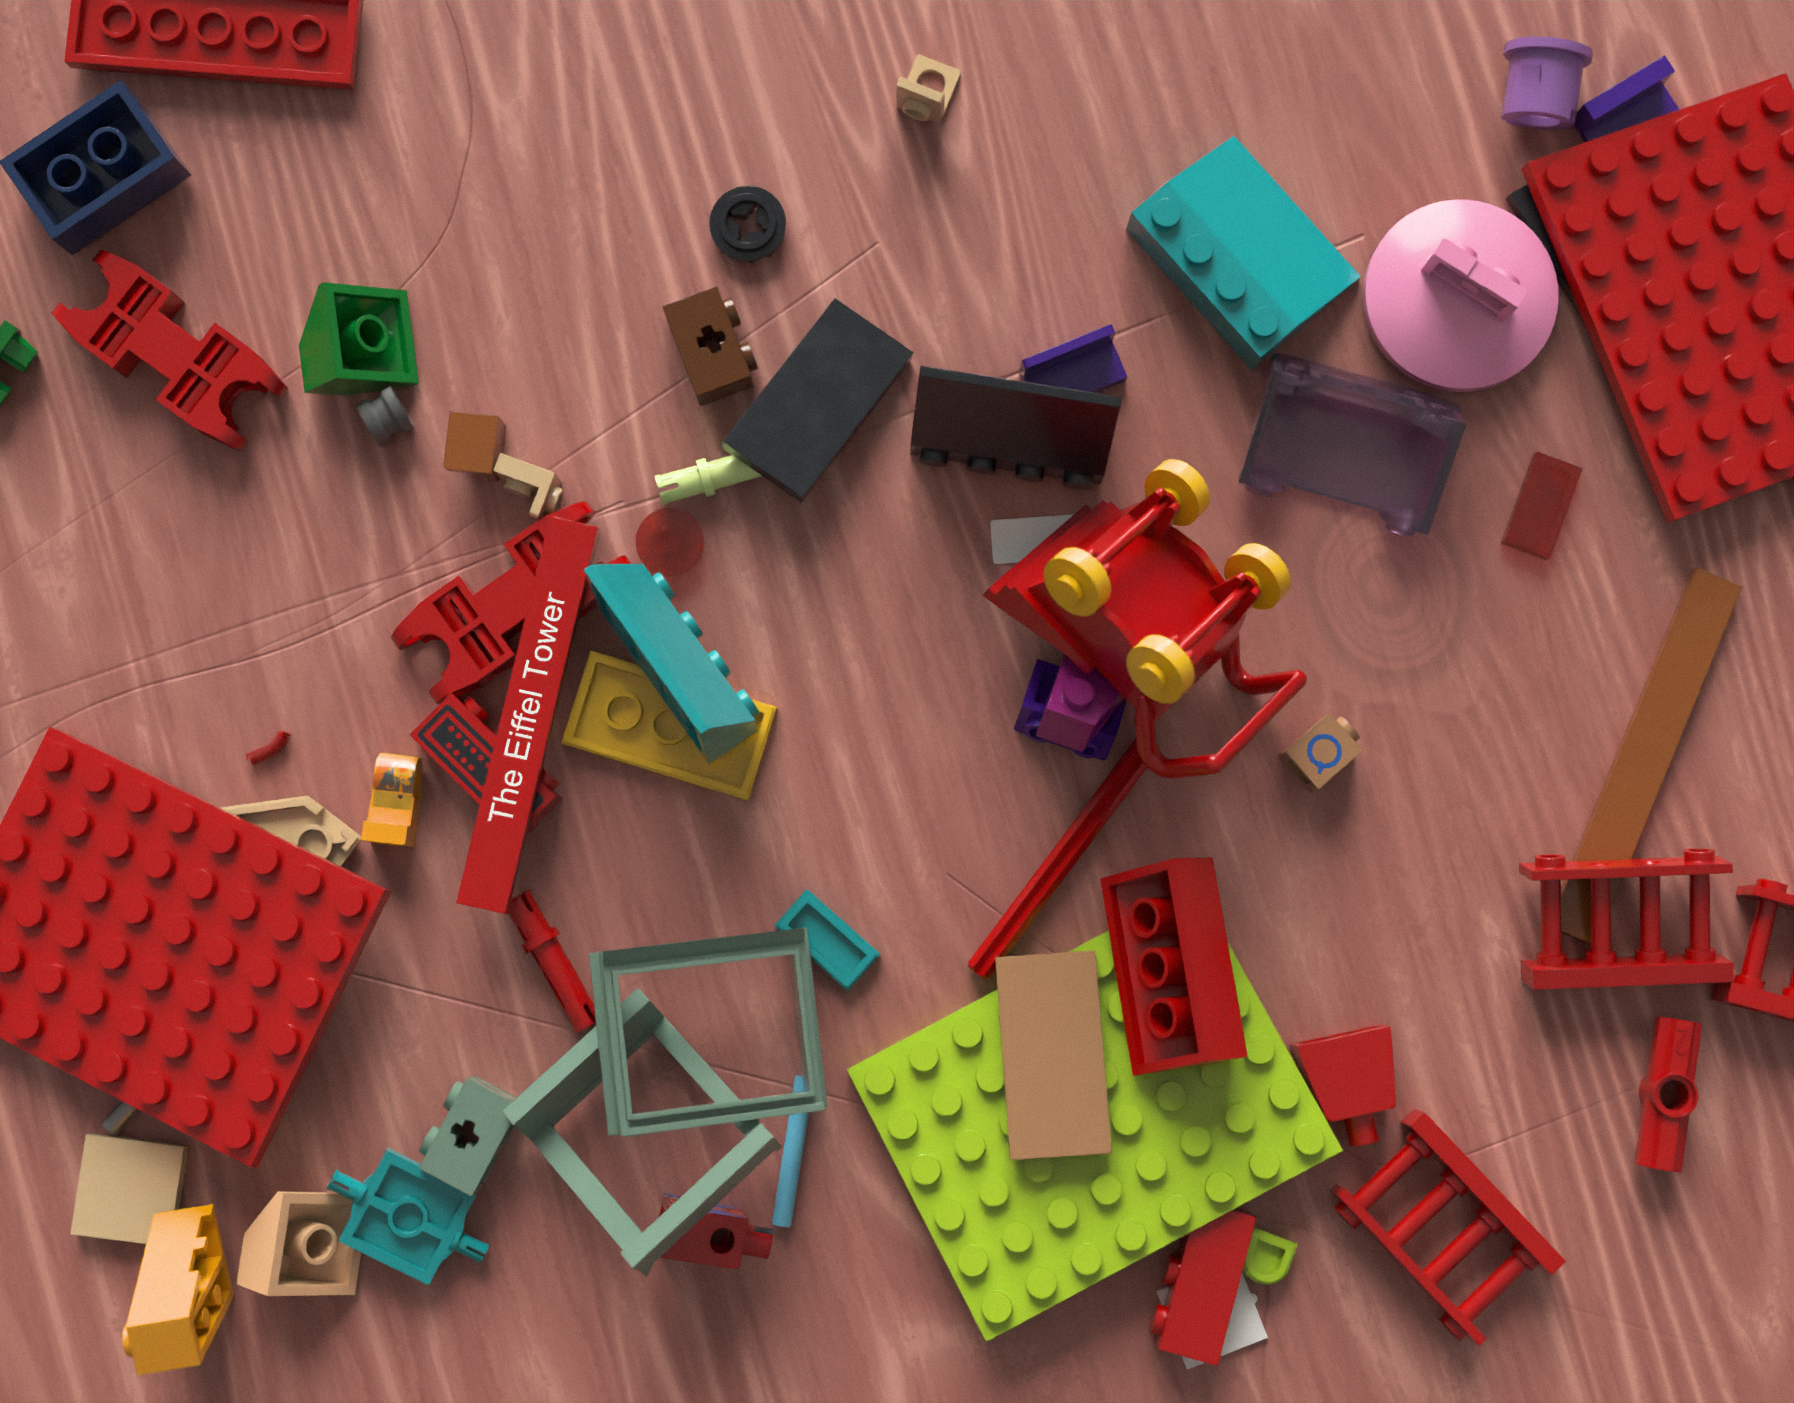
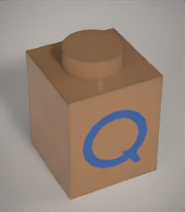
M1329 713L1319 719L1278 756L1305 787L1312 792L1320 789L1363 750L1356 743L1360 737L1353 726L1340 716L1335 719Z

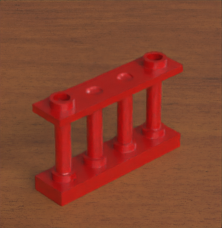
M1706 848L1685 849L1684 857L1566 861L1565 855L1540 854L1535 855V863H1519L1520 874L1531 881H1540L1541 952L1536 954V960H1520L1521 980L1533 990L1734 982V962L1716 953V948L1711 947L1710 874L1733 873V863L1715 856V850ZM1689 875L1690 946L1685 947V954L1666 955V950L1661 949L1660 876ZM1639 877L1640 948L1635 950V956L1617 957V953L1611 951V878ZM1590 879L1591 950L1586 951V958H1567V954L1562 953L1561 880Z
M1758 878L1756 885L1738 886L1736 896L1757 901L1740 975H1734V982L1715 983L1711 1000L1794 1022V965L1789 987H1783L1781 995L1764 991L1765 981L1761 980L1777 907L1794 911V895L1786 893L1788 885Z
M1413 1109L1401 1121V1124L1410 1132L1405 1138L1407 1144L1353 1196L1345 1188L1336 1184L1330 1190L1339 1200L1333 1208L1354 1230L1361 1224L1440 1307L1444 1313L1438 1320L1458 1341L1467 1336L1480 1346L1486 1340V1337L1472 1322L1526 1269L1532 1272L1538 1267L1546 1273L1553 1275L1566 1260L1425 1112ZM1430 1156H1433L1445 1169L1440 1174L1442 1180L1387 1233L1371 1217L1367 1210L1421 1158L1427 1160ZM1467 1192L1480 1206L1475 1211L1477 1217L1421 1270L1403 1251L1402 1247L1456 1195L1462 1197ZM1503 1230L1515 1243L1510 1248L1512 1254L1456 1307L1437 1285L1491 1232L1498 1234Z

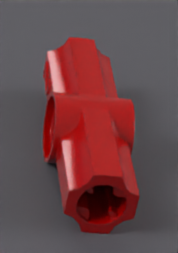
M1655 1016L1647 1075L1641 1080L1639 1086L1642 1112L1634 1161L1636 1165L1670 1172H1682L1689 1115L1696 1108L1698 1102V1089L1694 1080L1702 1031L1701 1023ZM1671 1081L1676 1087L1677 1096L1670 1106L1665 1107L1660 1100V1090L1666 1082Z

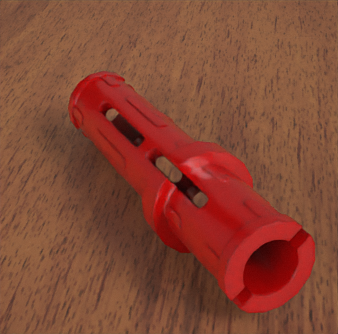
M529 889L523 892L522 895L519 894L511 899L508 915L525 942L521 945L525 954L531 953L573 1026L575 1034L596 1022L594 1002L557 939V936L560 935L556 926L550 927L532 895L533 893Z

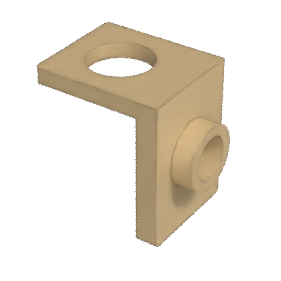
M918 54L908 78L900 77L896 85V107L902 109L906 115L916 120H930L941 124L960 78L961 71ZM928 72L939 74L945 83L944 90L941 93L918 84L919 77Z

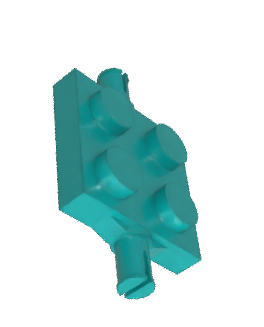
M388 1147L376 1170L363 1183L336 1169L326 1189H330L353 1201L351 1216L339 1237V1242L427 1285L433 1279L440 1263L453 1250L477 1261L479 1264L481 1263L483 1254H486L489 1244L463 1232L465 1217L477 1194L472 1197L419 1169L420 1163Z

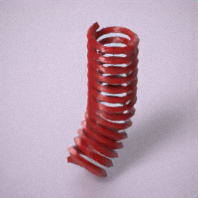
M277 731L272 743L259 748V750H253L249 754L246 753V760L250 758L252 765H255V763L258 764V761L261 763V760L271 759V756H275L274 753L278 755L277 750L282 752L278 746L284 749L283 745L286 746L288 742L286 739H290L288 736H291V734L285 731Z

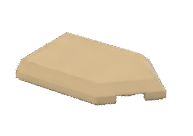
M310 796L221 807L339 866L343 865L361 841V836Z

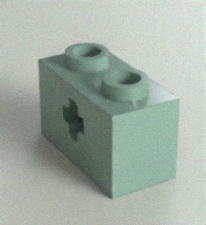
M476 1075L466 1078L464 1084L457 1081L443 1104V1108L449 1111L440 1128L432 1126L421 1144L419 1153L425 1155L419 1169L471 1197L480 1192L515 1127L502 1111L517 1097ZM472 1121L476 1124L473 1132L479 1136V1140L475 1139L466 1144L463 1142L465 1133L459 1127Z

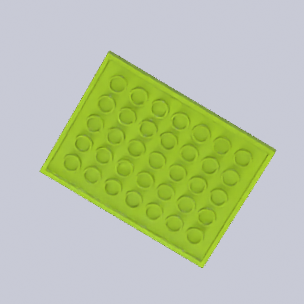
M1109 930L1069 951L1095 950L1111 1154L1010 1160L998 989L847 1069L986 1342L1343 1151L1229 943L1228 947L1248 1057L1137 1076L1132 1074Z

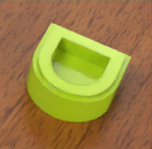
M1254 1227L1242 1271L1243 1274L1250 1280L1264 1285L1279 1282L1288 1273L1298 1244Z

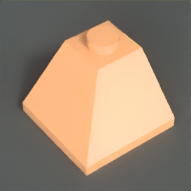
M278 1191L244 1233L236 1284L266 1296L355 1295L361 1252L339 1242V1237L351 1216L353 1201L338 1193Z

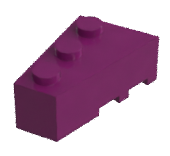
M1063 653L1036 736L1083 752L1125 698L1096 667L1089 673H1084Z

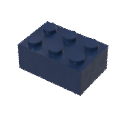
M122 80L0 160L1 166L51 239L70 255H74L191 176L141 101Z

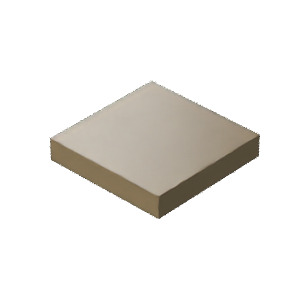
M97 1133L86 1134L70 1234L147 1244L154 1213L179 1210L189 1145Z

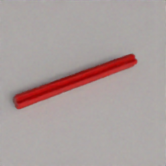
M1136 739L968 961V967L982 979L987 980L996 970L995 957L1007 956L1147 769V766L1138 754Z

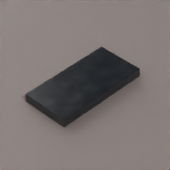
M834 298L722 441V448L802 503L910 362L914 352Z

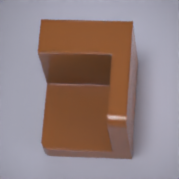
M450 411L443 462L444 468L454 472L483 474L489 481L499 482L500 478L493 470L499 454H503L506 425L499 416Z

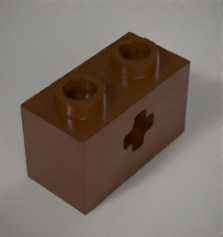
M716 286L662 306L700 406L754 387L750 372L757 370L758 367L749 343L746 342L740 345L738 343L733 328L740 326L741 322L732 298L722 301ZM715 337L716 341L720 344L721 350L711 353L710 349L706 346L705 340Z

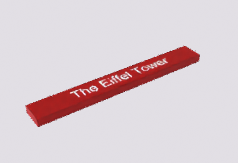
M552 516L549 517L460 884L457 904L508 915L588 581L584 569L592 564L600 531L597 526Z

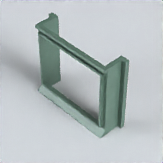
M807 928L589 953L608 1136L619 1134L621 1137L822 1111L825 1110V1107H828ZM789 955L805 1091L632 1114L618 975Z
M639 988L621 1003L627 1059L654 1035L715 1103L740 1100ZM595 1026L502 1112L517 1129L533 1142L623 1250L620 1254L630 1266L647 1277L656 1260L774 1150L778 1152L782 1146L758 1119L733 1122L745 1138L642 1232L554 1128L563 1117L602 1083L597 1029Z

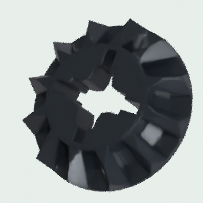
M740 186L727 191L713 206L709 220L711 236L716 247L731 260L737 259L751 264L755 260L770 257L779 244L783 243L787 224L783 207L778 199L767 190L756 186ZM757 208L756 224L762 229V232L750 231L740 241L741 229L734 219L747 220L750 214L753 215Z

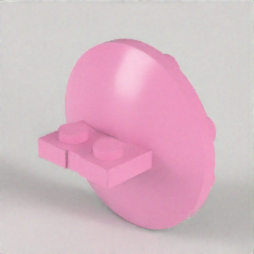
M1441 201L1424 206L1405 216L1388 231L1377 246L1367 267L1364 279L1363 306L1365 318L1370 333L1380 351L1406 376L1426 386L1444 391L1470 392L1483 390L1503 383L1518 374L1539 354L1546 344L1554 327L1558 312L1559 290L1553 262L1541 240L1524 222L1511 213L1494 205L1479 201Z

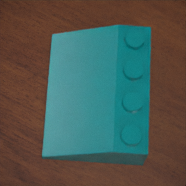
M1232 136L1165 183L1131 212L1126 227L1129 234L1252 371L1361 278L1357 271L1235 136Z
M592 564L584 569L600 612L709 764L758 731L756 720L753 718L759 713L756 705L744 689L736 693L725 679V677L731 674L726 663L715 649L707 653L697 640L703 635L701 629L688 611L680 615L669 600L675 597V594L660 572L652 576L644 564Z

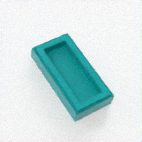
M808 889L802 893L774 925L778 930L807 928L811 959L847 991L880 955L876 949Z

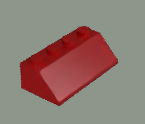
M1213 857L1171 858L1100 878L1133 1076L1210 1065L1248 1057Z

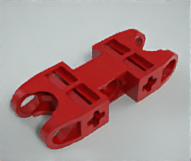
M99 250L92 260L103 268L101 273L106 277L109 285L105 301L99 307L92 310H80L76 307L70 310L59 302L51 312L52 315L76 342L126 378L142 359L170 380L155 400L203 435L241 452L248 443V440L237 433L239 427L234 423L231 415L235 399L241 393L249 390H257L265 394L270 391L281 399L288 391V386L258 354L217 323L212 325L201 341L194 338L171 321L185 304L180 297L136 264L105 250Z
M578 502L548 514L504 543L503 545L517 565L477 593L473 592L464 579L457 576L420 602L392 633L391 639L399 650L406 649L420 640L423 643L431 640H442L447 644L450 651V660L447 668L441 673L443 679L436 683L429 691L436 704H440L450 693L461 697L484 687L514 665L516 651L508 640L522 631L539 562L538 556L530 546L534 544L541 554L550 516L587 524L595 515L588 502ZM622 555L607 564H631L626 555ZM588 581L578 620L598 607ZM451 601H453L454 604L457 606V608L462 613L468 624H466L465 621L462 619V617L455 609ZM476 637H478V638L480 639V641L483 643V645L485 646V648L488 650V652L490 653V655L492 656V658L494 659V661L491 660V658L488 656V654L486 653V651L484 650V648L481 646V644L479 643V641L476 639Z

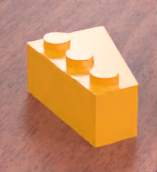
M214 1204L154 1213L127 1325L123 1330L124 1351L128 1357H133L137 1376L200 1365L231 1304L234 1291Z

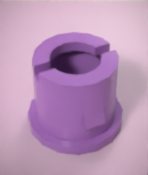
M1533 36L1508 41L1504 46L1503 52L1505 59L1510 62L1501 114L1502 120H1506L1511 125L1536 130H1563L1575 125L1583 68L1588 67L1592 63V49L1579 42L1554 37Z

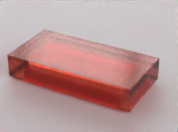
M1538 451L1535 452L1529 463L1501 544L1543 560L1549 559L1583 468Z

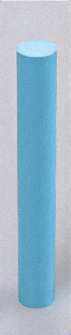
M795 1075L792 1093L804 1092L803 1076ZM809 1112L792 1114L788 1117L772 1224L776 1226L791 1227Z

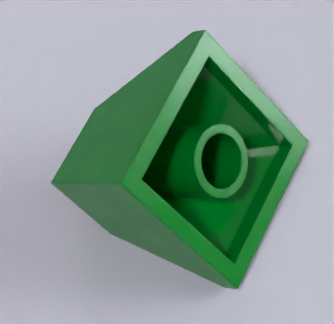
M328 282L319 284L299 343L304 393L347 396L382 391L389 386L396 389L419 384L407 290Z

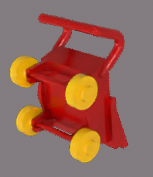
M1170 459L1162 462L1146 477L1144 483L1146 498L1143 501L1122 510L1112 501L1107 504L1102 500L1093 509H1090L1085 504L989 587L982 596L1067 655L1082 672L1089 673L1096 667L1136 709L1134 717L1136 745L1143 763L1160 777L1177 779L1215 775L1221 772L1306 685L1307 676L1301 670L1253 676L1243 669L1240 658L1239 631L1247 615L1246 613L1251 607L1259 610H1267L1274 607L1290 589L1291 578L1289 571L1282 559L1271 549L1260 544L1250 543L1240 547L1226 561L1224 567L1226 580H1224L1207 553L1197 543L1172 526V524L1187 526L1198 519L1209 507L1210 493L1206 482L1192 466L1180 460ZM1220 659L1225 677L1237 690L1249 695L1275 693L1216 754L1170 759L1164 756L1157 747L1155 722Z

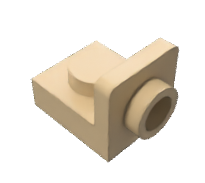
M499 454L493 471L501 480L505 481L503 488L526 498H530L532 492L537 493L529 512V516L534 522L560 509L564 497V489L560 488L562 481L556 473L511 456Z

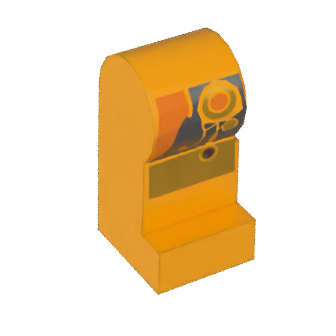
M389 753L379 754L373 774V789L367 821H364L362 828V841L415 848L422 791H420L423 774L421 757Z

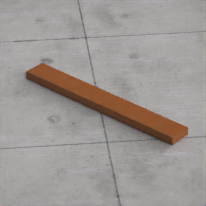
M1695 568L1691 571L1572 861L1632 858L1742 586L1700 568ZM1623 877L1611 878V907ZM1590 879L1564 880L1561 886V933L1591 945Z

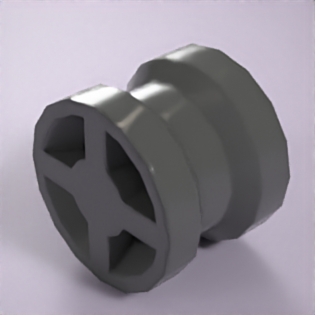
M391 386L382 390L381 396L372 402L364 400L356 404L364 423L380 447L390 443L391 436L397 432L408 433L415 429L410 415Z

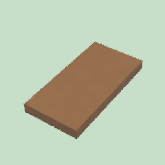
M1095 950L995 957L1010 1160L1111 1154Z

